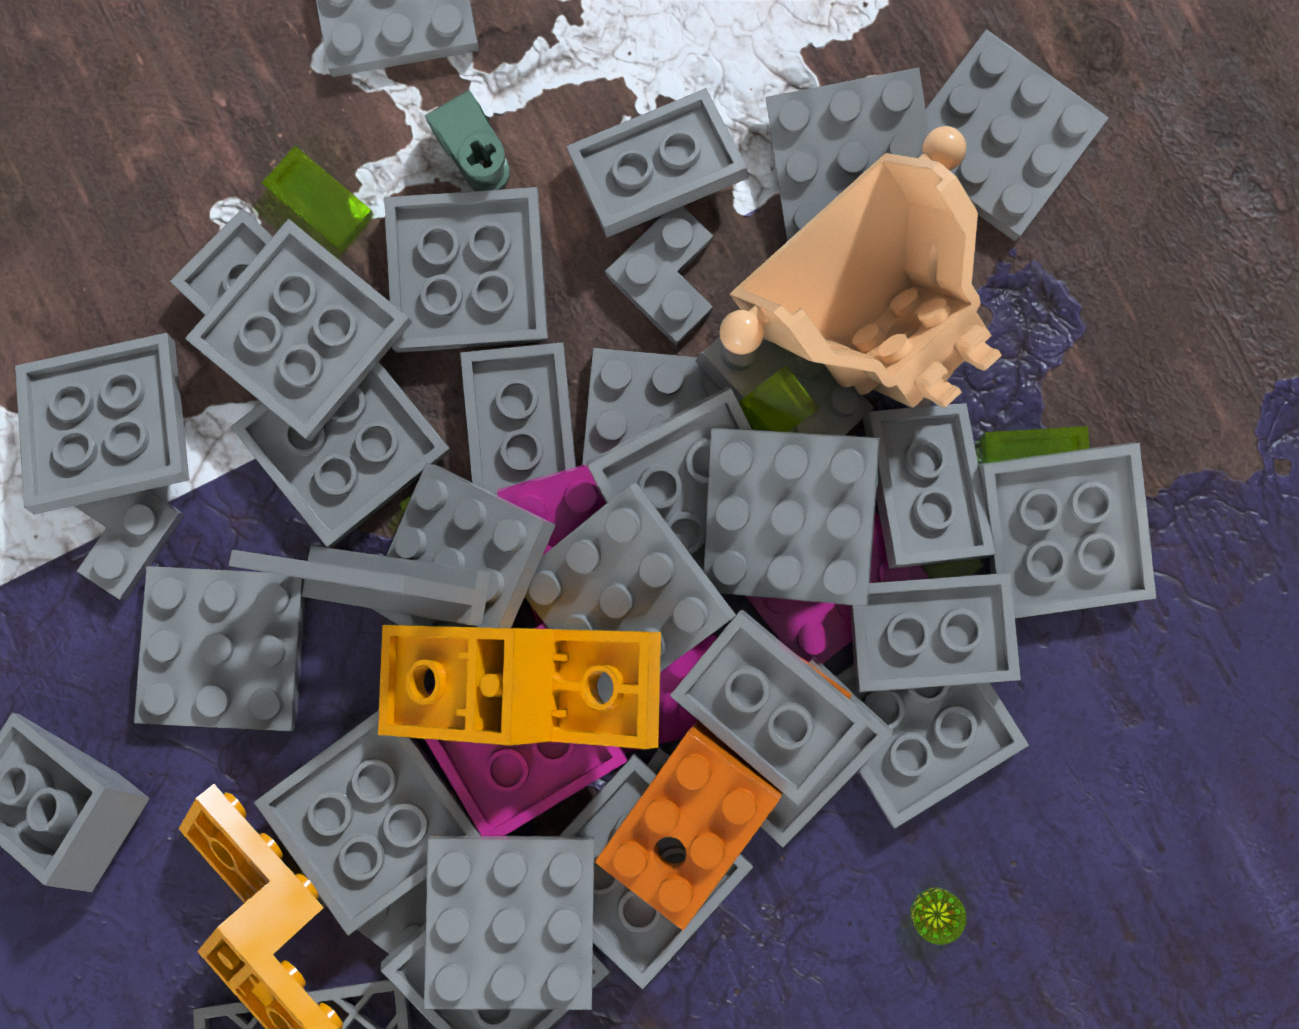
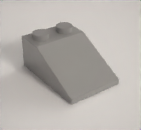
M12 712L0 731V846L45 886L93 892L150 798L116 771L22 715Z

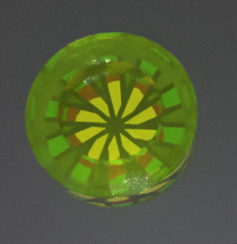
M929 888L922 891L914 899L910 910L911 922L915 930L922 938L933 944L944 945L955 941L963 933L966 926V911L962 902L950 891L943 888Z

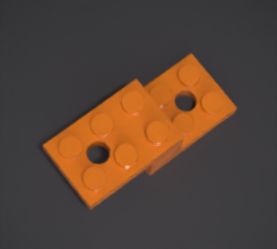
M800 657L848 699L851 698L852 694ZM698 720L686 733L598 856L595 863L684 931L779 802L783 793ZM664 837L678 839L686 849V859L680 863H670L664 860L658 850L659 840Z

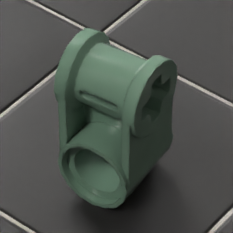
M470 90L464 91L424 115L441 147L448 156H451L474 191L501 190L506 187L510 179V167L505 158L504 148ZM486 160L491 166L484 169L479 162Z

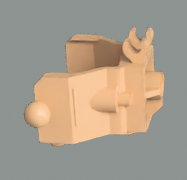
M942 126L928 133L922 144V155L918 158L889 153L881 156L730 293V296L741 310L731 312L721 323L719 334L724 347L735 354H749L760 346L764 338L804 359L825 364L841 387L854 386L860 395L875 390L911 408H914L923 398L930 399L940 407H947L962 393L958 387L947 382L960 364L965 361L985 371L1002 356L999 350L993 349L985 343L991 337V334L977 313L981 305L980 297L972 285L978 211L958 178L950 171L959 166L966 155L967 146L964 136L953 127Z

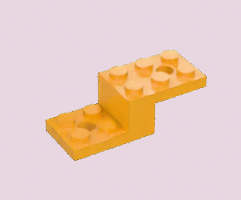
M382 625L378 735L497 745L562 742L640 749L658 748L661 632ZM429 668L435 676V688L431 695L427 693L424 686V677ZM604 672L610 676L613 682V694L606 703L600 698L597 690L598 680Z
M213 784L195 799L178 829L244 904L214 930L197 952L265 1029H342L343 1023L334 1010L325 1003L317 1005L303 989L306 986V982L301 973L288 961L283 960L280 963L274 956L281 947L324 908L317 900L319 894L316 888L304 875L299 873L294 875L281 860L283 855L277 843L265 833L258 834L246 821V811L237 798L227 792L222 794Z

